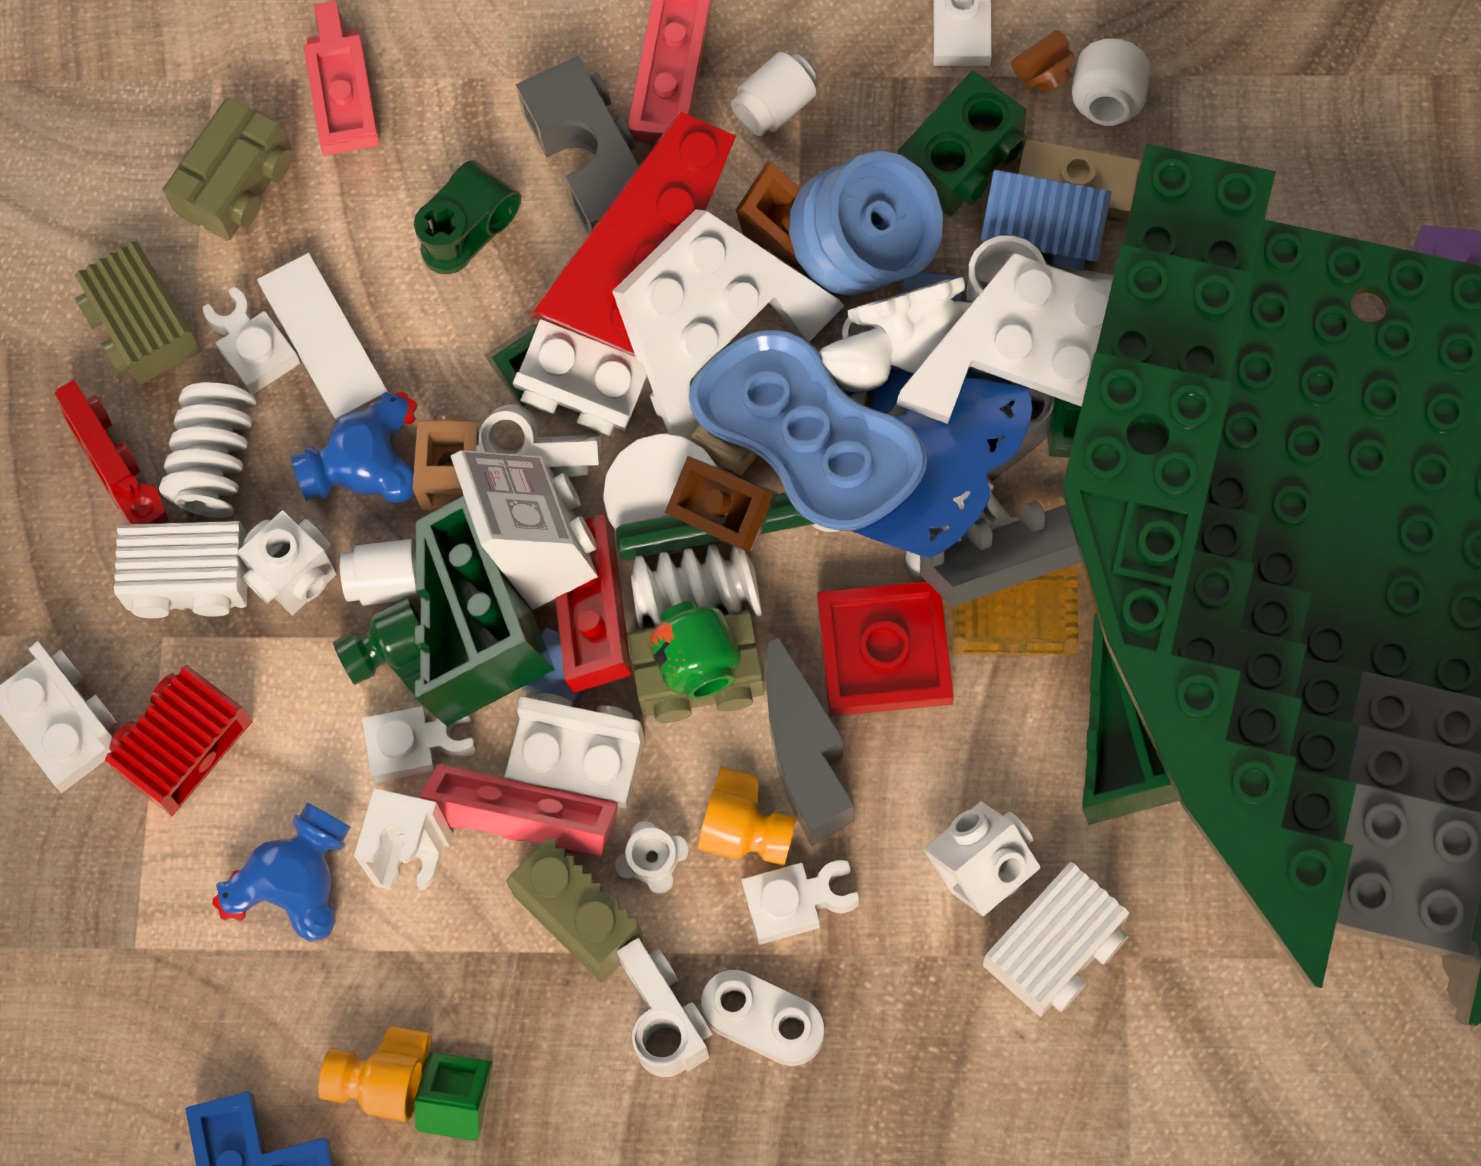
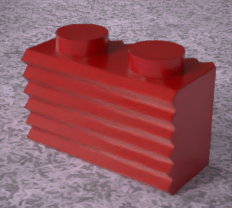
M188 665L181 667L178 675L171 673L157 684L150 697L152 704L148 706L145 713L140 715L138 722L129 721L115 733L109 744L111 752L107 753L105 758L109 766L122 779L172 817L253 722L240 704Z

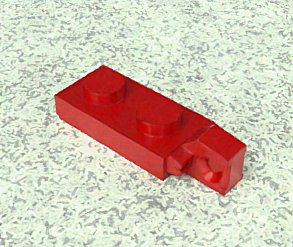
M75 380L57 388L54 394L64 420L129 525L166 523L168 518L156 486L137 481L135 475L141 472L124 441L114 446L105 430L112 427V423L98 397L93 395L86 399Z

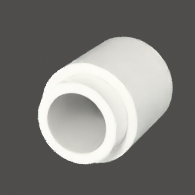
M778 52L737 88L738 95L731 101L732 110L739 121L751 133L762 136L768 130L775 132L816 96L814 85L816 74L810 64L800 55L793 54L790 56L784 52Z
M414 538L356 545L354 552L342 553L340 555L341 583L347 602L360 600L363 606L398 602L406 597L409 600L421 599V596L415 591L416 541Z

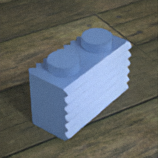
M994 170L980 241H987L997 236H1016L1028 240L1040 252L1051 253L1049 265L1083 271L1086 260L1098 262L1112 191Z

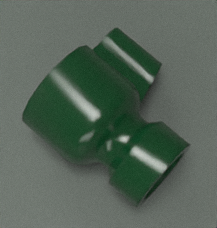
M408 597L373 614L369 620L366 632L362 634L351 632L333 641V646L339 660L354 685L375 676L377 667L388 665L415 695V680L420 679L421 650L415 645V626L421 625V619Z

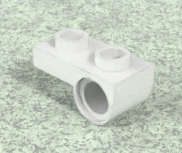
M515 404L503 405L489 415L480 428L479 443L476 445V451L541 456L549 467H553L555 476L565 473L568 477L589 474V465H599L603 457L602 436L600 433L539 436L538 424L533 414L526 408ZM500 420H512L518 423L523 429L525 436L523 446L517 449H506L500 446L494 438L493 430L495 423Z
M639 938L617 950L616 952L622 967L649 1009L639 1017L632 1032V1043L641 1065L655 1076L671 1077L684 1070L688 1072L709 1059L707 1047L703 1040L710 1037L712 1033L694 1003L690 1002L686 1006L681 1007L669 986L676 983L678 979L661 950L657 948L648 954ZM661 1028L673 1029L681 1036L679 1048L675 1053L667 1057H656L646 1050V1042L649 1036Z

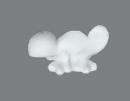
M963 277L943 280L847 310L848 317L852 322L859 325H871L876 329L836 341L821 349L819 353L822 356V363L829 370L836 385L842 390L856 393L876 389L888 380L891 365L915 374L972 305L970 302H954L952 300L955 295L965 289Z

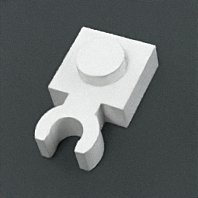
M232 287L228 292L236 308L230 315L220 316L216 314L209 304L203 306V313L212 330L225 336L217 341L216 345L243 385L253 395L299 365L300 361L293 348L267 313L263 311L251 319L252 312L246 297L239 289Z
M423 706L362 718L370 773L373 781L380 783L433 772L435 769L433 754L444 752L450 757L459 759L476 753V746L472 738L460 741L449 738V733L454 726L471 722L470 715L449 726L444 725L438 718L436 721L427 722Z
M837 860L830 862L821 869L818 877L808 880L802 862L741 879L759 945L820 928L816 911L818 909L827 908L835 913H846L858 907L859 896L857 892L838 896L829 888L830 883L834 879L850 874L848 861Z

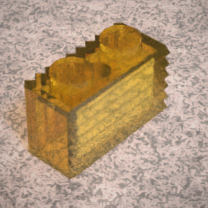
M1062 568L954 607L951 606V655L1075 656L1079 642L1077 569Z

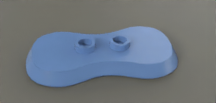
M760 330L735 340L724 347L700 369L690 386V407L699 424L718 438L750 449L767 461L778 474L786 494L795 509L803 517L820 526L839 531H856L877 522L900 505L914 491L926 471V452L916 432L903 421L863 406L847 396L836 385L829 370L823 365L822 356L817 349L804 338L790 332Z

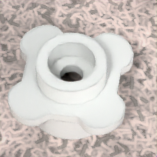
M639 822L631 829V838L626 845L625 853L619 855L615 861L616 871L623 879L636 878L648 884L651 892L655 894L666 893L673 887L672 874L678 862L688 857V844L683 837L678 835L670 837L665 831L655 828L651 822ZM650 852H655L658 855V859L654 863L646 860V856Z

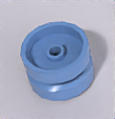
M881 150L858 155L839 166L816 174L800 188L790 209L789 236L795 257L810 279L831 293L853 297L916 276L933 261L942 240L943 212L935 187L923 170L900 154Z

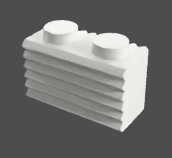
M240 521L118 525L114 593L126 610L132 611L134 615L142 618H163L168 616L169 610L174 608L179 610L188 608L198 615L218 617L227 615L233 607L244 608L247 606L248 585L242 576L248 572V569L237 551L244 546V540L248 534Z
M1070 862L985 955L983 967L1038 1016L1042 1017L1052 1005L1060 1012H1063L1086 985V982L1079 977L1082 971L1095 958L1102 965H1105L1129 937L1121 930L1128 918L1129 912L1115 898L1109 896L1106 890L1100 888L1095 881L1091 880L1085 872L1079 870L1076 864Z

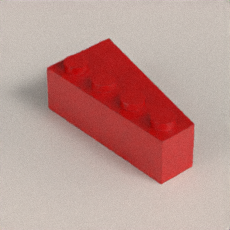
M680 112L529 313V316L538 320L542 319L635 356L612 291L696 209L706 211L736 135Z

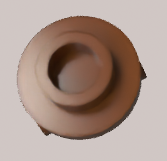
M1055 30L1012 59L1011 66L1014 73L1023 80L1022 83L1027 90L1038 86L1043 94L1058 87L1072 77L1068 67L1077 59L1073 52H1070L1068 49L1069 43L1066 36L1061 31Z

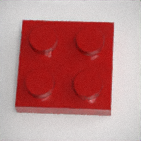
M927 581L817 592L829 717L953 705L954 694L942 596Z

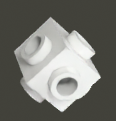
M283 510L272 520H264L257 524L246 536L244 546L237 551L248 569V572L242 576L246 584L267 604L275 598L292 616L303 605L316 598L324 590L327 583L337 574L325 553L330 543L324 535L307 519H304L298 525Z
M982 801L971 810L957 816L947 830L924 848V851L950 892L981 916H985L1002 900L1015 894L1022 884L1041 868L1028 848V845L1033 841V837L1022 821L1010 811L1002 816Z

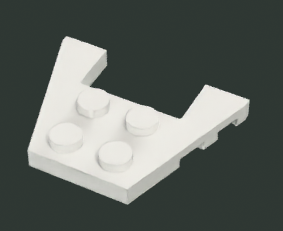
M698 209L689 215L612 291L637 362L643 363L653 390L650 398L656 415L663 418L668 435L685 437L690 441L691 435L700 425L690 407V381L768 303L771 304L792 334L800 336L808 342L844 307L841 301L708 211Z
M1014 253L901 389L896 405L948 424L968 368L973 367L1082 406L1111 288Z

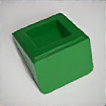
M430 1052L414 1100L415 1128L423 1133L477 1140L482 1127L493 1061Z

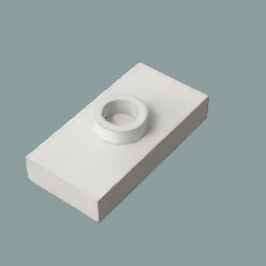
M933 0V66H990L991 0Z

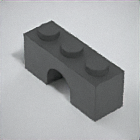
M579 56L517 83L516 88L522 114L546 158L568 148H582L595 155L588 165L565 176L571 205L588 235L639 165L631 152L636 149V145L628 125L622 117L613 120L606 107L611 104V100L602 78L597 72L589 75Z

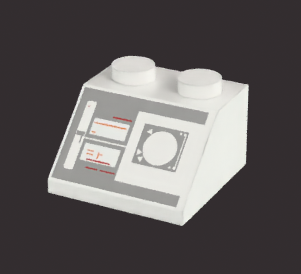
M461 450L451 455L481 546L532 610L598 577L589 554L597 549V545L584 519L581 516L576 518L573 509L580 506L581 503L574 486L565 473L555 476L541 456Z

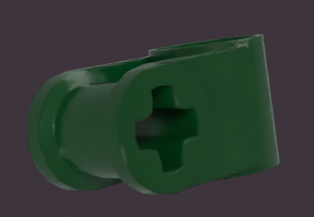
M476 160L465 162L454 172L448 183L427 204L422 206L415 215L413 225L416 236L421 242L420 251L425 265L438 274H452L465 268L470 260L496 234L502 232L511 223L521 205V194Z

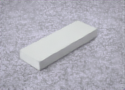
M309 253L257 279L261 290L335 422L345 415L368 409L371 403L381 400L383 393L388 391Z

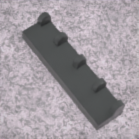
M1032 501L1022 505L1021 520L991 530L989 523L985 519H979L969 529L968 538L957 541L954 545L933 557L925 558L920 556V575L954 607L1082 562L1066 505L1044 512L1043 507L1038 501ZM932 535L930 542L935 541L937 535Z

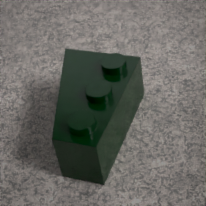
M462 496L417 520L415 591L421 596V625L415 626V645L421 650L420 679L415 680V699L444 725L449 726L554 671L555 668L531 607L481 546L465 497Z
M1095 613L1090 677L1089 727L1086 739L1085 789H1083L1082 810L1088 825L1179 801L1110 655L1098 615Z

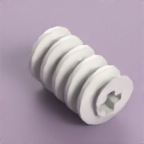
M211 382L191 384L183 388L178 401L182 409L178 410L175 415L174 425L177 431L172 433L169 441V446L173 453L167 455L164 468L168 475L162 478L159 491L170 503L191 513L214 518L231 517L234 508L218 498L219 496L236 495L239 486L236 482L223 477V475L240 473L243 469V463L241 460L229 455L228 452L246 450L248 441L241 435L234 433L233 430L250 429L253 420L249 415L239 411L238 408H251L257 402L254 396L234 385Z
M715 544L709 545L705 563L700 564L693 550L687 548L684 549L679 568L674 566L667 552H661L656 571L652 572L642 555L635 557L631 582L639 630H643L646 616L650 615L655 626L658 627L662 623L660 616L665 610L686 601H694L697 608L714 607L718 609V606L723 604L728 614L741 612L743 601H748L756 616H762L753 556L749 557L743 549L732 545L729 560H724Z

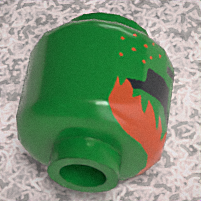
M694 601L682 602L665 610L660 616L662 623L652 632L649 640V648L665 685L675 693H686L689 699L697 700L712 696L732 684L735 679L733 672L738 668L742 657L722 612L714 607L697 608Z

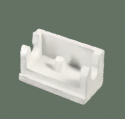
M374 788L354 857L374 886L392 890L400 875V864L402 862L408 863L416 857L422 861V870L417 876V886L420 890H425L435 878L444 845L450 846L453 833L436 802Z

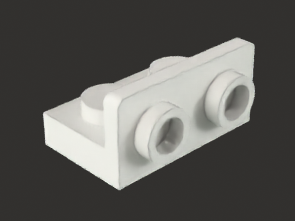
M540 319L521 369L516 373L513 385L515 388L524 391L521 402L550 414H554L557 405L580 413L577 424L597 433L610 436L613 427L626 431L646 381L647 373L643 363L637 362L635 356Z
M37 641L28 648L36 659L0 685V715L53 785L63 793L105 761L107 753L111 752L109 744L113 738L109 730L119 723L96 694L86 701L74 685L81 681L83 676L65 653L60 649L51 656L40 642Z
M539 693L536 699L519 697L516 711L520 719L504 778L618 802V807L628 809L645 739L641 722L633 720L632 713L618 707L602 705L597 707L596 712L572 707V701L555 694Z

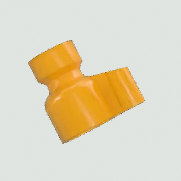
M720 766L715 787L708 803L697 849L732 859H740L748 852L754 851L758 852L764 861L785 866L797 817L778 812L770 816L762 815L758 809V776Z
M391 1026L384 1035L382 1043L376 1052L367 1060H359L355 1052L330 1048L325 1055L320 1071L318 1084L319 1098L339 1103H345L353 1098L359 1101L362 1110L368 1115L409 1122L415 1112L414 1100L423 1075V1066L430 1051L432 1034L425 1031Z

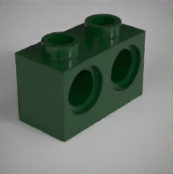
M972 70L898 149V154L904 156L923 170L937 191L942 211L951 217L964 202L971 205L979 199L990 182L989 175L1001 162L1008 165L1021 152L1027 140V136L1024 134L1027 109ZM979 123H987L993 125L996 129L980 131L973 126ZM941 163H953L959 169L947 172L935 166Z

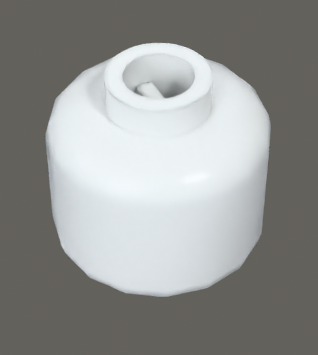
M1112 38L1093 42L1083 49L1076 62L1072 84L1073 103L1078 111L1094 123L1103 126H1114L1127 122L1140 114L1147 101L1151 75L1150 62L1144 51L1131 42Z

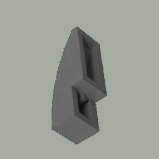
M777 637L767 645L766 687L771 740L779 775L790 805L809 843L813 846L854 822L855 805L830 767L831 764L843 758V739L781 640Z

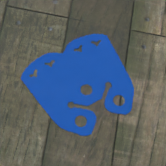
M891 369L888 380L881 387L867 391L872 393L875 399L869 408L885 414L891 412L897 406L896 403L901 389L914 373ZM965 377L948 424L908 409L904 415L893 416L910 426L919 436L927 456L926 471L914 491L900 505L877 522L852 532L925 558L938 555L954 545L969 531L988 503L990 487L987 481V473L1010 460L1018 451L1025 438L1032 413L1031 395L1027 388ZM842 390L849 397L856 393ZM1014 400L1015 403L1010 408L1013 412V417L1008 418L1007 415L999 409L1008 405L1010 401ZM1004 435L1005 438L996 443V450L990 452L987 440ZM966 491H970V495L963 500L964 509L960 510L958 504L953 501V498L961 496ZM949 526L946 531L937 534L935 541L930 542V528Z

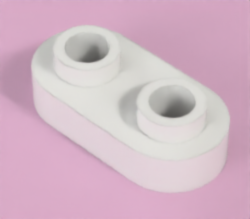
M740 970L723 971L715 975L704 988L701 999L704 1018L710 1028L717 1034L788 1066L807 1063L820 1051L824 1041V1023L821 1014L810 1002ZM735 991L744 995L746 1002L739 1011L729 1012L721 1005L723 997L729 992ZM787 1019H797L803 1024L804 1032L797 1039H786L779 1032L781 1024Z

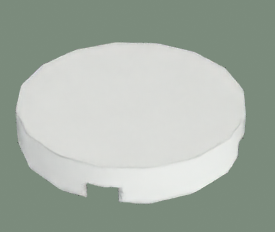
M657 434L637 439L621 451L606 474L603 494L608 519L615 530L622 524L668 516L665 510L687 456L717 467L705 449L685 437ZM684 550L670 552L668 555L683 552Z

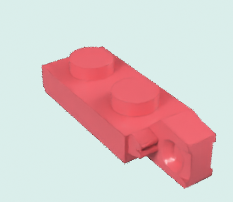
M337 1L315 4L319 36L306 38L307 44L303 46L322 153L324 156L380 146L360 34H358L357 29L344 31L341 14H339Z

